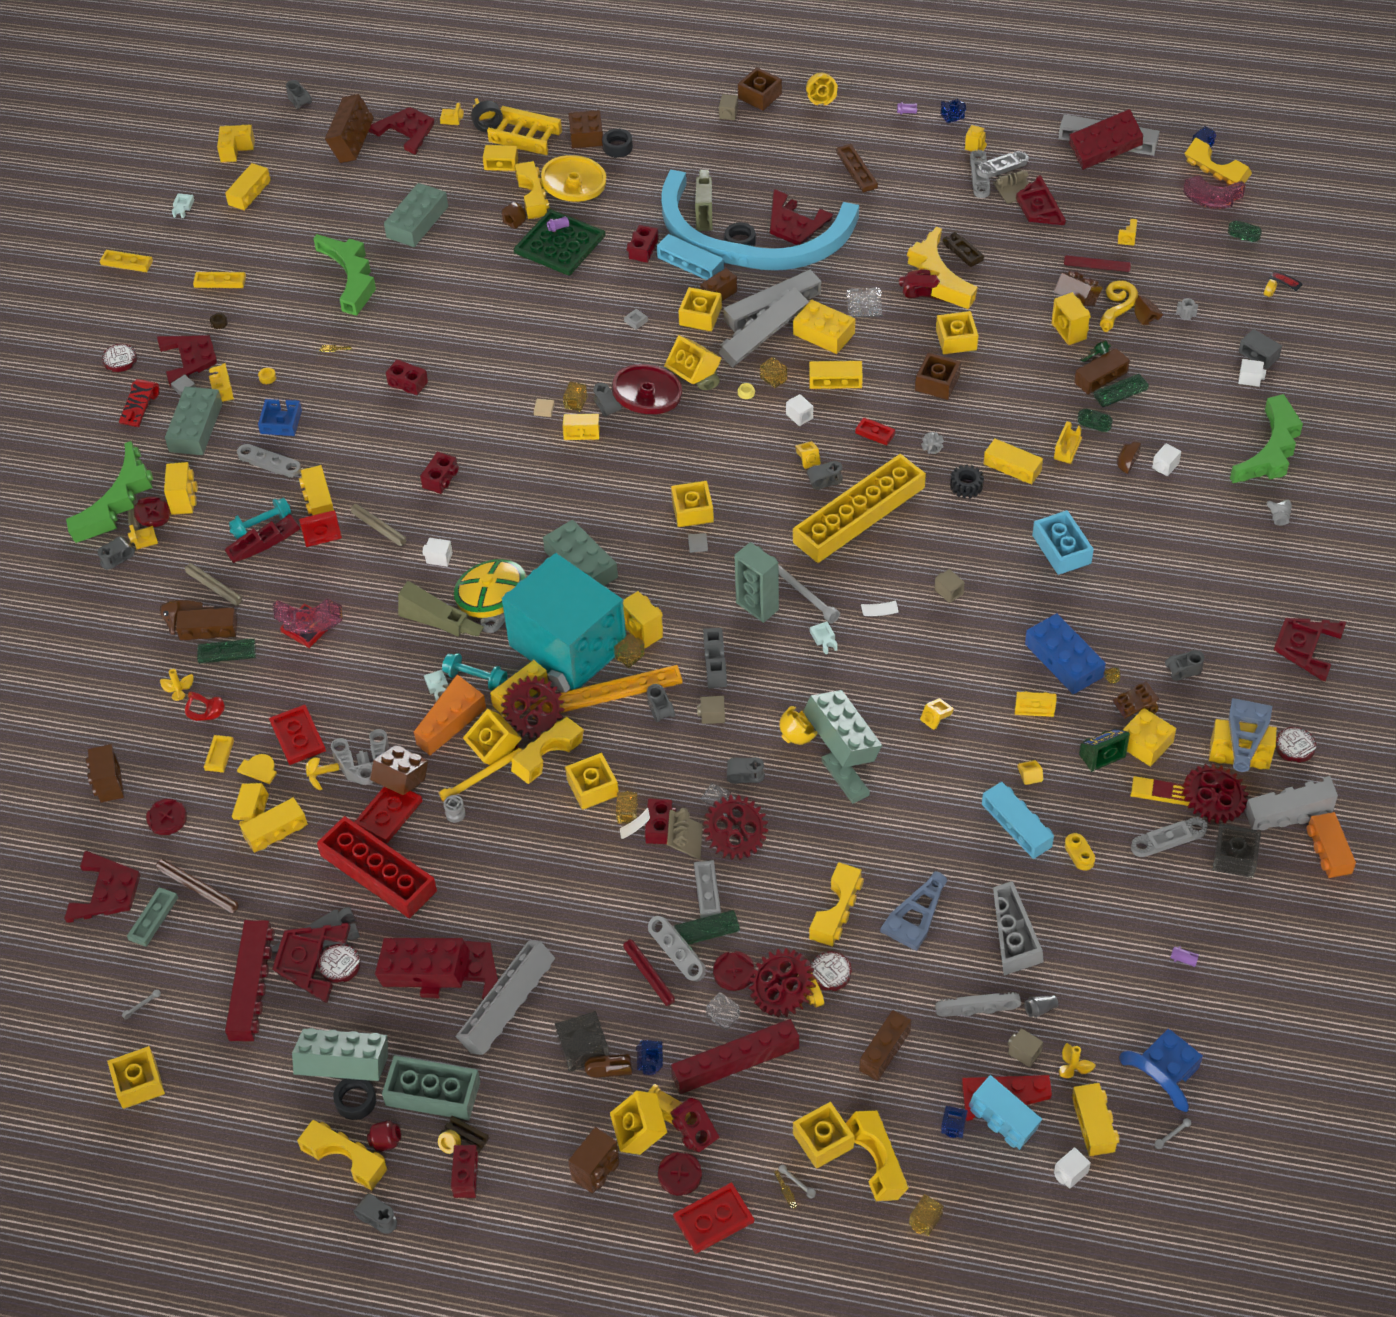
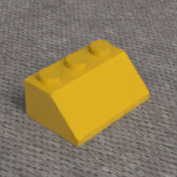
M678 335L664 367L691 384H696L715 373L721 357L698 343Z

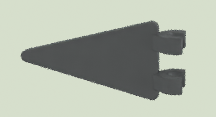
M345 907L340 912L337 909L329 912L304 928H321L325 925L338 926L342 923L353 922L355 918L351 908ZM350 924L351 927L347 939L354 940L359 938L360 935L356 924ZM325 940L323 947L344 943ZM280 942L271 948L273 953L278 952Z

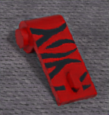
M136 379L131 385V391L119 423L139 428L149 400H155L159 395V384Z

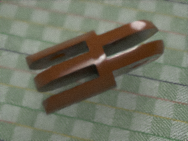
M630 1054L591 1057L586 1060L584 1065L586 1074L594 1078L632 1075Z

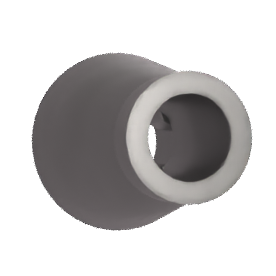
M1055 995L1029 997L1025 1001V1010L1029 1017L1034 1016L1037 1018L1058 1007V1000Z

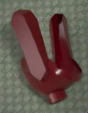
M913 270L905 276H900L899 284L903 287L902 293L908 299L926 297L946 302L931 296L932 288L937 287L940 280L937 275H931L930 270Z

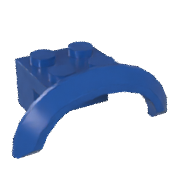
M1169 1028L1142 1055L1132 1051H1124L1120 1054L1119 1060L1122 1065H1132L1144 1071L1168 1093L1174 1107L1184 1112L1188 1111L1187 1099L1177 1084L1182 1079L1186 1082L1200 1068L1202 1054Z

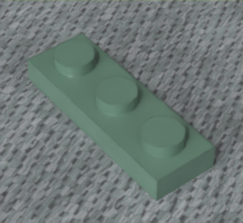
M832 752L822 757V763L852 804L870 796L869 789L852 766L843 768Z
M159 887L128 933V940L147 947L177 901V894Z

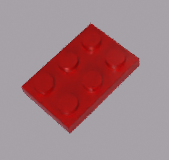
M306 705L269 718L289 765L326 751Z
M383 787L354 822L387 844L422 803V796L412 791L402 795L387 787Z
M732 1182L673 1214L674 1220L695 1254L754 1223V1217Z

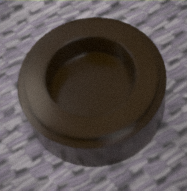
M222 313L212 315L210 317L211 327L214 329L226 327L228 324L226 315Z

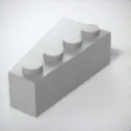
M1328 776L1323 778V782L1314 784L1313 781L1305 783V787L1294 790L1293 787H1289L1277 795L1272 792L1248 799L1245 812L1252 831L1266 830L1278 826L1286 827L1298 823L1305 824L1310 822L1311 816L1332 813L1338 795L1331 777Z
M1013 881L993 887L1004 976L1043 963V950Z

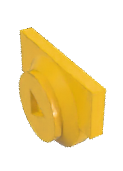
M266 754L255 755L249 761L244 759L237 769L238 773L270 784L277 774L274 771L275 764L273 759Z

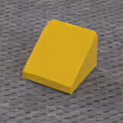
M1036 760L1017 764L1025 785L1043 781V770Z

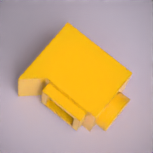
M974 125L970 126L966 134L965 150L972 152L979 149V151H984L987 146L984 128Z

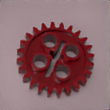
M526 676L525 682L519 678L518 685L513 682L511 684L513 689L507 688L506 690L509 695L502 697L507 702L501 704L502 707L506 708L501 714L507 715L505 720L511 722L510 726H514L516 732L521 731L522 738L527 733L529 739L533 737V734L538 739L541 733L550 730L558 722L557 720L563 719V716L559 713L565 710L560 707L564 701L558 700L562 694L555 693L558 687L551 688V681L545 684L544 677L537 681V676H534L531 681L529 676ZM532 689L536 690L538 698H532L529 691ZM543 696L546 697L535 709L520 719L519 716L530 706L534 705ZM515 702H521L524 709L517 710ZM543 704L550 706V713H545L542 710ZM530 716L534 717L536 725H530L527 718Z
M1204 764L1203 768L1197 766L1196 770L1192 769L1190 774L1186 776L1182 786L1184 788L1182 794L1186 795L1184 801L1190 802L1188 808L1194 807L1195 809L1193 814L1199 812L1201 813L1200 818L1206 816L1208 822L1211 819H1215L1216 824L1219 823L1220 819L1227 823L1228 819L1234 821L1235 817L1239 818L1246 808L1248 801L1246 798L1249 793L1244 792L1247 786L1241 785L1243 779H1236L1237 773L1231 775L1230 768L1224 771L1222 765L1217 769L1215 764H1212L1211 768Z
M739 794L735 800L732 795H729L728 801L724 797L720 799L721 804L715 801L713 803L714 807L710 806L708 808L711 814L706 813L704 815V818L709 821L702 823L703 826L708 827L703 830V834L709 835L705 839V842H712L709 848L716 847L715 854L722 851L723 858L730 854L731 860L734 859L735 855L741 860L743 854L749 858L750 851L756 854V847L761 848L763 846L760 841L767 839L763 834L768 832V829L763 828L768 824V821L762 820L766 814H759L761 806L753 807L755 801H752L750 804L747 803V796L742 801ZM732 810L740 811L741 817H735L732 814ZM723 822L726 825V829H719L716 823ZM736 825L739 826L738 829H737V828L734 829V830L732 829V826H736ZM745 826H752L754 833H748L745 830ZM729 838H736L739 841V844L732 845L729 841Z
M785 948L783 953L777 949L776 955L769 952L768 959L764 956L762 957L763 964L756 963L759 968L758 971H751L755 977L749 979L754 984L749 987L754 992L750 996L755 1000L754 1004L770 1016L774 1014L780 1018L782 1013L785 1017H788L789 1011L796 1014V1007L803 1010L801 1003H809V1000L806 998L807 995H814L810 991V988L816 987L811 982L816 979V976L811 974L814 968L809 966L811 962L805 959L804 955L799 954L795 950L791 952ZM791 966V969L786 972V969ZM773 975L772 979L767 982L768 977ZM798 984V987L792 991L793 987ZM779 993V997L774 1000L775 995Z

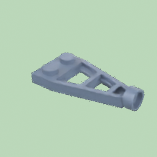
M1232 698L1228 719L1234 756L1233 768L1235 770L1246 772L1250 769L1251 760L1269 727L1272 706ZM1239 722L1254 723L1258 727L1254 733L1241 731ZM1239 739L1252 741L1251 748L1239 747Z
M933 872L925 884L890 913L880 932L917 951L927 937L942 888L947 883V878L940 872ZM922 895L932 898L928 908L916 903ZM915 910L921 913L923 918L920 925L916 926L904 920L903 916L908 911Z

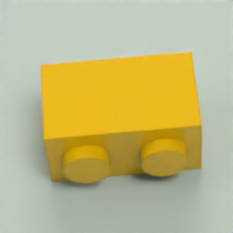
M485 145L483 153L484 170L515 171V164H518L517 146Z

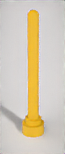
M516 749L452 789H442L438 792L441 800L444 803L448 796L461 793L512 762L513 756L523 749Z

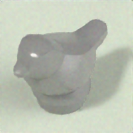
M1283 500L1280 503L1267 501V506L1273 514L1274 524L1279 526L1288 524L1292 509L1290 500Z

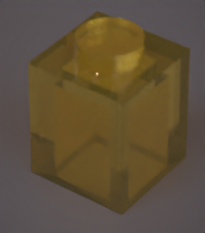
M771 357L760 365V378L776 388L787 380V367L774 357Z
M569 382L563 395L565 409L582 410L588 397L586 384Z
M631 633L614 646L615 659L628 668L645 655L643 641Z
M617 792V823L629 824L638 817L637 792Z
M924 1194L910 1214L909 1225L917 1233H924L929 1236L943 1216L944 1206Z

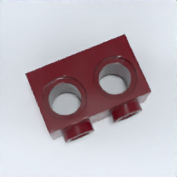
M644 225L638 226L637 230L632 234L631 242L627 244L626 250L629 252V259L648 263L659 241L658 228Z
M398 359L386 371L388 385L417 396L428 383L425 369Z
M437 451L420 475L422 488L442 494L445 488H448L453 476H456L459 466L457 465L456 457Z
M648 799L647 808L650 819L646 822L645 826L646 844H667L670 810L676 812V808H673L672 800Z
M690 1097L670 1112L673 1117L672 1124L676 1130L682 1133V1142L687 1149H692L699 1153L720 1138L699 1100ZM690 1112V1119L685 1121L686 1115ZM698 1131H700L701 1135L696 1140V1134Z
M454 1145L451 1189L454 1198H476L479 1162L476 1145Z

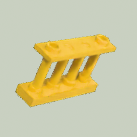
M502 106L500 109L503 115L502 122L497 129H487L489 142L505 146H517V149L547 156V140L551 134L560 136L562 132L561 119ZM507 124L516 125L511 133L504 131ZM522 127L530 129L526 136L518 135ZM537 130L545 132L541 139L533 138Z

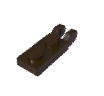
M956 232L951 234V239L948 236L943 238L944 245L968 266L973 267L984 261V255Z

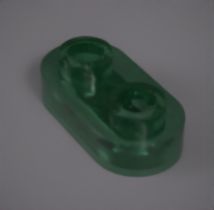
M1232 221L1228 227V233L1233 237L1250 242H1256L1261 238L1262 230L1258 226L1241 221Z
M1087 408L1078 412L1077 421L1082 426L1101 432L1109 431L1112 428L1113 419L1107 414Z

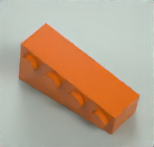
M457 674L415 729L414 735L417 746L431 756L486 709L484 695Z

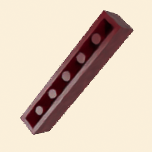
M244 920L225 1028L229 1041H254L255 1034L259 1033L260 1023L258 1016L262 1014L263 1010L261 998L265 996L266 992L264 979L269 974L267 961L271 959L272 949L270 943L274 941L275 931L271 928L269 920Z
M785 1020L671 1064L672 1078L681 1095L799 1049V1034L792 1020Z

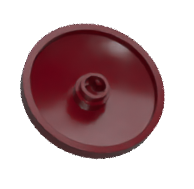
M635 364L622 368L615 374L612 382V393L618 403L631 411L642 414H661L674 409L679 404L682 396V385L673 373L662 367L650 364Z

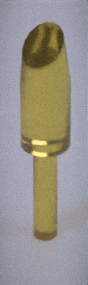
M322 345L319 351L337 352V350H352V346L336 347V345Z
M778 1170L775 1171L774 1174L782 1187L781 1192L791 1208H797L795 1197L789 1186L785 1185Z

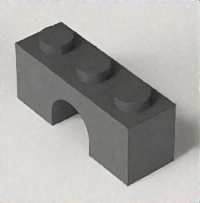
M722 628L703 629L708 689L727 687Z

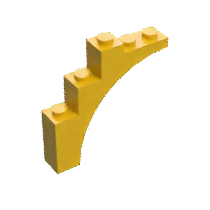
M935 227L932 232H929L925 241L923 240L922 243L916 242L913 247L909 248L907 252V257H909L908 264L919 268V270H930L931 275H937L940 283L937 287L932 288L931 296L969 309L975 301L978 287L956 276L943 263L937 250L942 228Z

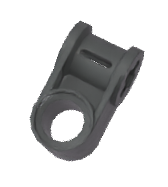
M291 80L286 83L288 99L296 109H300V106L312 103L310 94L298 81Z
M597 383L593 388L595 393L594 402L602 415L606 417L620 411L621 404L614 398L609 386L605 383Z
M831 461L810 467L807 475L813 489L819 490L840 484L843 480L841 474L842 464L838 461Z
M122 536L115 538L98 549L101 567L106 570L113 569L125 560L130 559L135 553V548Z
M1192 650L1187 653L1170 656L1165 661V665L1170 669L1172 679L1179 681L1201 674L1205 657L1202 652Z
M659 684L650 685L647 689V702L655 722H660V719L669 716L675 717L673 705L668 699L664 688Z
M758 757L730 758L727 761V781L732 784L760 783L765 778L762 759Z
M367 1193L353 1210L354 1214L361 1221L371 1225L381 1233L389 1234L397 1227V1220L394 1217L393 1209L371 1193Z

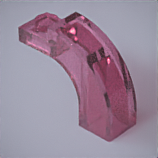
M1200 175L1185 180L1183 193L1198 205L1222 209L1232 207L1234 200L1243 198L1246 185L1243 181L1229 186L1216 187L1208 184Z
M325 599L318 606L310 609H297L279 600L273 604L274 619L284 623V630L293 633L310 634L322 632L336 626L343 620L342 605L330 599Z

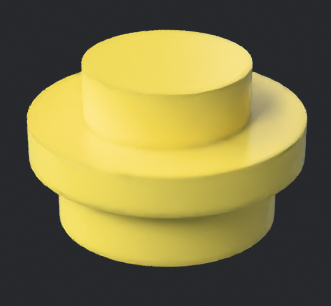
M743 383L738 388V396L742 399H750L755 395V389L750 383Z

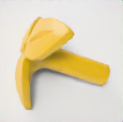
M170 669L169 676L171 680L161 679L160 684L166 692H174L172 699L179 701L186 695L182 690L190 689L194 677L190 674L179 681L176 670Z
M312 758L306 762L307 777L309 776L310 783L316 789L322 790L316 777L320 774L339 771V764L334 763L318 767L320 758Z
M1066 1043L1062 1050V1058L1069 1065L1061 1066L1059 1075L1062 1078L1074 1077V1069L1080 1074H1087L1094 1070L1096 1065L1088 1060L1079 1061L1081 1048L1079 1046L1072 1047Z

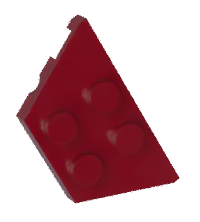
M1041 175L1037 176L1032 184L1029 183L1016 194V200L1028 222L1065 225L1066 219Z

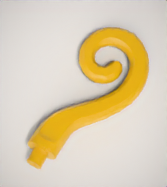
M1114 281L1107 286L1106 296L1110 300H1124L1127 295L1126 291L1129 294V298L1125 302L1108 309L1103 314L1100 326L1104 332L1112 329L1115 319L1135 305L1138 292L1131 283L1127 281ZM1116 289L1123 290L1119 294L1113 292Z

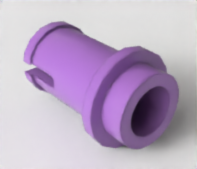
M898 103L897 113H900V115L903 113L917 114V103Z
M565 216L556 220L550 219L547 222L548 230L556 232L557 229L569 227L568 218Z
M1174 946L1170 958L1174 959V962L1180 961L1195 967L1199 954L1181 949V946Z

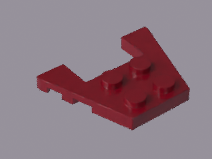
M408 107L371 124L369 132L380 137L391 128L411 138L404 144V150L416 155L418 147L423 144L424 137L429 134L435 122L434 118L412 107Z
M774 189L769 234L795 245H801L812 237L814 232L824 227L826 222L832 220L833 214L823 209H819L814 220L784 208L783 206L788 194Z
M210 335L157 337L161 352L179 348L182 359V368L166 371L170 387H172V382L183 375L189 378L190 374L196 371L200 373L218 363Z
M1285 618L1274 651L1326 682L1331 664L1312 658L1321 633L1341 639L1347 622L1330 623V620L1312 622L1310 619Z
M84 851L80 865L81 870L99 872L90 904H68L64 917L66 923L74 922V919L84 918V920L90 919L94 915L103 913L105 916L130 911L141 876L139 871L94 853Z
M342 923L338 926L325 925L321 928L313 929L309 927L284 930L272 970L311 995L328 1003L333 984L313 979L324 941L328 940L346 944L351 926L348 923Z
M464 941L470 950L463 981L485 982L482 1000H484L498 981L491 943ZM422 987L420 997L439 999L441 988Z

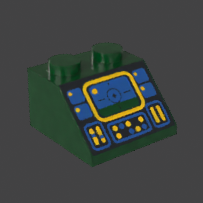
M1116 728L1104 731L1099 736L1084 740L1080 745L1079 755L1091 772L1126 757L1130 733Z

